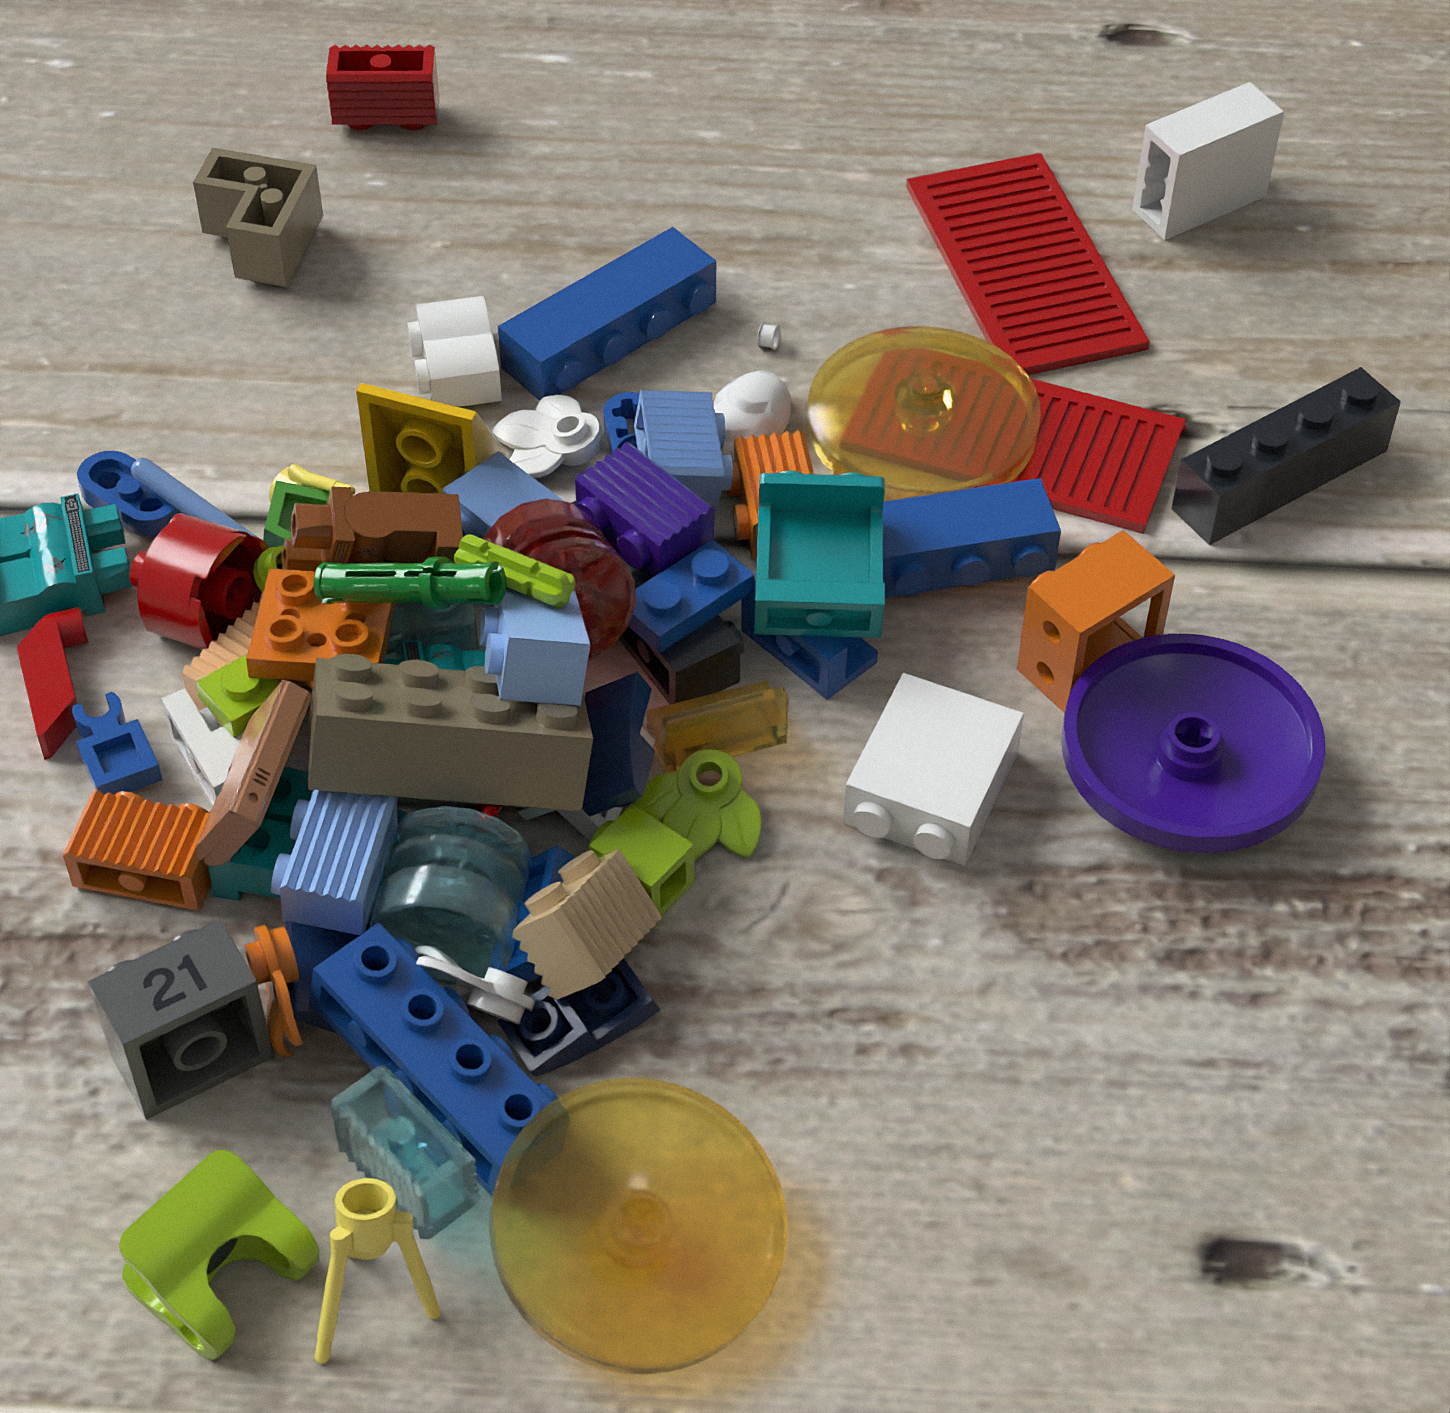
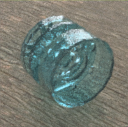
M441 806L421 809L401 819L392 834L389 846L390 855L384 866L385 881L378 891L369 929L379 922L395 940L403 939L414 949L420 946L435 947L453 959L463 970L483 979L488 967L504 972L512 960L516 939L512 938L513 929L519 925L518 909L524 902L526 894L525 883L529 879L531 871L530 847L519 832L496 817L473 809ZM423 967L437 983L457 985L456 979L441 971Z

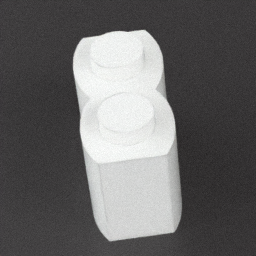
M484 296L416 304L418 321L407 322L412 357L423 355V359L414 360L419 395L430 393L432 401L456 407L502 401L497 353Z

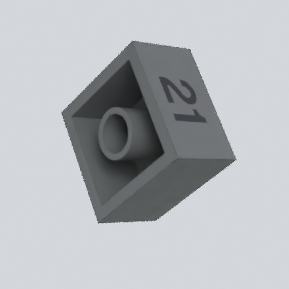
M221 920L200 929L186 931L178 935L170 943L134 960L119 962L109 968L104 974L88 981L112 1059L146 1120L274 1058L257 980Z

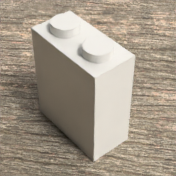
M1248 82L1145 126L1132 210L1165 241L1266 197L1284 111L1251 82Z
M903 673L846 783L843 824L857 828L867 836L885 838L917 849L927 857L945 859L965 866L1018 754L1024 713Z

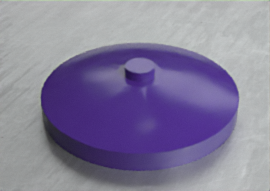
M1162 634L1144 637L1120 645L1099 657L1083 672L1072 688L1066 704L1061 736L1062 754L1068 774L1080 795L1102 818L1116 828L1144 842L1162 848L1192 853H1219L1248 848L1262 843L1288 828L1301 816L1312 800L1321 776L1326 752L1324 729L1319 713L1303 687L1287 671L1253 649L1225 639L1198 634Z

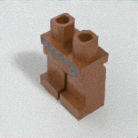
M332 486L326 505L294 504L291 515V539H285L282 548V569L315 572L317 567L323 562L342 564L423 563L428 557H446L452 563H455L454 554L459 549L460 540L463 538L459 494L368 491L351 497V487ZM415 603V611L440 612V610H430L425 607L424 603Z

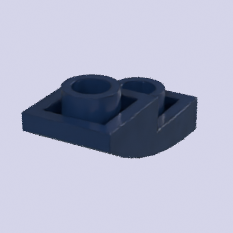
M638 671L585 692L584 700L593 741L582 809L589 817L615 807H626L643 797L655 750L640 734L652 688Z
M625 958L620 960L619 964L613 967L612 971L605 975L606 978L600 982L560 999L549 996L550 988L547 986L543 987L530 997L535 1000L532 1011L524 1010L519 1025L502 1019L497 1021L529 1071L535 1077L570 1064L602 1048L660 1011V1008Z

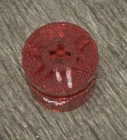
M548 498L522 503L499 517L483 537L484 540L562 570L574 577V591L590 642L588 661L611 648L628 628L636 606L635 580L623 559L615 551L611 543L606 540L592 518L572 503Z

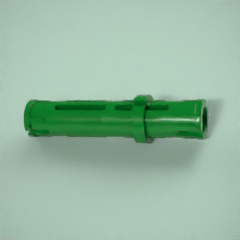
M428 557L423 563L342 564L323 562L317 567L314 575V591L318 600H322L323 604L424 603L425 607L430 610L448 609L452 603L497 605L503 600L507 586L504 568L499 566L497 561L486 563H452L446 557Z

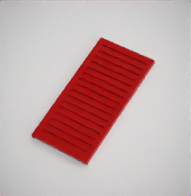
M1042 153L906 179V188L1002 371L1027 376L1149 350L1150 341Z
M890 341L841 441L840 451L974 488L1041 478L1054 510L1144 534L1182 432L1186 430L1187 424L1184 418Z

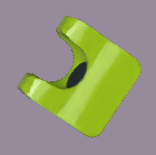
M215 1150L206 1156L122 1233L119 1243L120 1253L126 1262L122 1273V1280L126 1289L151 1313L165 1322L195 1352L210 1360L217 1359L236 1340V1327L229 1311L210 1288L211 1280L220 1269L231 1262L247 1259L262 1262L272 1268L282 1278L299 1280L319 1262L320 1258L319 1248L311 1231L274 1196L260 1177L240 1157L228 1150Z

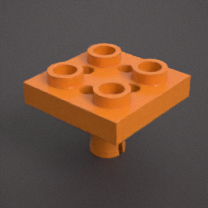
M269 569L246 657L248 677L308 681L310 688L313 690L316 658L332 659L339 654H355L369 659L371 663L384 664L396 603L323 604L322 600H318L314 591V571Z

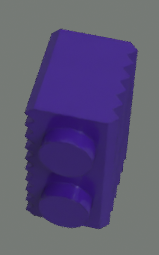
M625 442L621 449L616 448L612 455L607 454L603 461L597 460L594 467L588 466L585 473L579 472L575 479V510L583 515L584 529L595 536L601 533L605 541L610 540L613 547L618 548L624 561L634 569L643 567L647 574H652L655 577L712 539L714 540L715 508L628 442Z

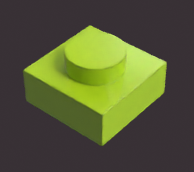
M247 654L196 681L199 699L233 738L244 733L252 715L280 684L277 679L248 677Z

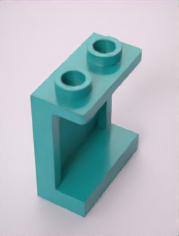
M798 471L760 474L754 634L881 638L885 607V583H883L885 479L883 477L865 476L854 472L841 475L803 474Z

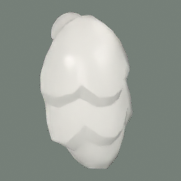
M762 370L747 373L734 379L716 394L713 409H715V413H723L725 417V441L723 448L720 449L722 454L731 455L732 461H734V440L739 436L747 439L750 435H754L758 438L764 433L770 437L775 432L781 435L786 429L791 412V395L787 384L774 373Z

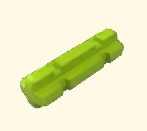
M472 534L466 535L460 540L459 549L454 554L455 563L499 562V566H502L505 571L506 587L557 608L568 604L570 595L575 588V579L571 574Z

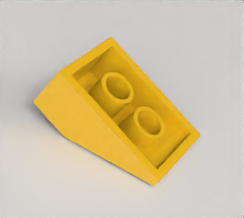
M360 383L356 390L369 491L443 494V488L499 451L506 457L476 411L365 383Z

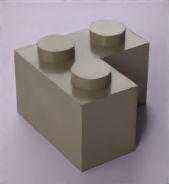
M212 147L193 181L202 233L228 237L235 278L287 287L323 218L317 166Z

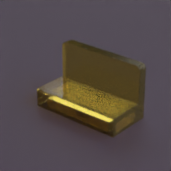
M766 680L646 710L647 728L650 735L656 740L654 746L665 773L679 771L684 760L699 750L717 749L734 757L787 743L789 698L784 687L780 686L771 689Z

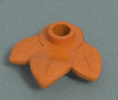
M264 924L254 927L256 942L244 945L249 968L257 980V984L265 983L268 994L266 1021L271 1045L278 1055L289 1057L293 1053L283 1041V1032L286 1033L289 1041L295 1046L303 1044L296 1026L286 985L298 981L299 972L285 927L268 931Z

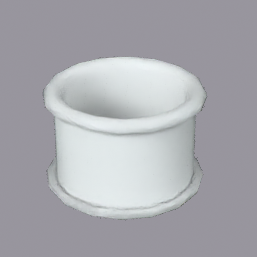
M763 322L758 331V346L775 350L780 341V326L769 325Z

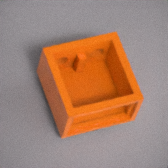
M1124 530L1102 543L1095 542L1090 544L1077 558L1057 570L1046 571L1040 574L1028 586L1017 670L1065 713L1067 700L1075 683L1083 672L1099 657L1125 643L1164 633L1175 574ZM1151 598L1144 637H1142L1120 616Z

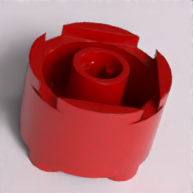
M178 513L173 516L169 524L156 536L148 551L138 553L130 567V582L134 587H137L138 609L146 630L199 649H208L211 641H217L219 634L226 632L228 625L234 626L236 619L242 618L245 610H251L253 603L260 601L262 591L255 581L253 568L257 558L269 548L267 543L247 532L191 515Z

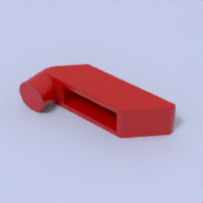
M80 607L45 615L16 647L35 730L44 760L50 759L76 728L72 709L73 705L78 703L64 649L89 643Z

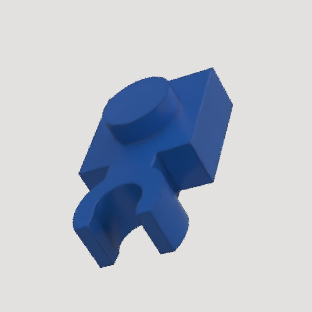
M114 692L105 694L109 710L100 717L86 715L81 703L73 705L72 712L79 735L83 738L76 741L77 747L95 790L100 791L104 795L108 792L115 795L122 791L133 792L163 781L159 764L139 720L136 719L126 723L121 700Z

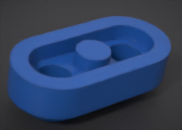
M102 451L86 458L77 471V479L83 500L93 508L116 504L123 527L132 533L144 537H156L169 524L173 516L182 513L133 477L131 467L136 459L120 451Z

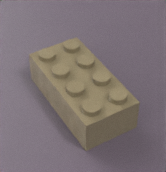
M339 654L332 659L316 658L308 727V790L582 812L593 741L584 695H582L581 706L500 700L495 674H486L485 666H473L466 671L439 669L436 665L422 660H407L399 665L371 663L369 659L355 654Z

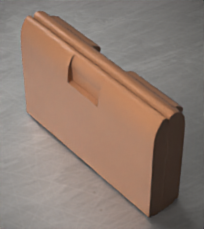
M283 679L250 718L228 769L225 783L215 800L195 848L194 855L197 860L204 859V863L211 866H220L230 862L231 857L261 826L313 695L309 691Z

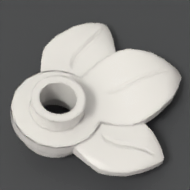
M564 395L543 397L539 401L536 411L520 410L510 413L500 420L492 430L494 437L498 441L515 449L509 460L533 478L550 474L561 463L568 466L586 463L596 456L601 447L602 429L598 419L590 413L582 412L578 401Z
M420 946L415 948L419 955L416 965L437 969L456 979V984L461 989L471 992L467 1001L468 1006L519 1025L525 1009L532 1011L535 1000L523 994L528 982L488 967L483 979L463 970L453 959L435 947Z

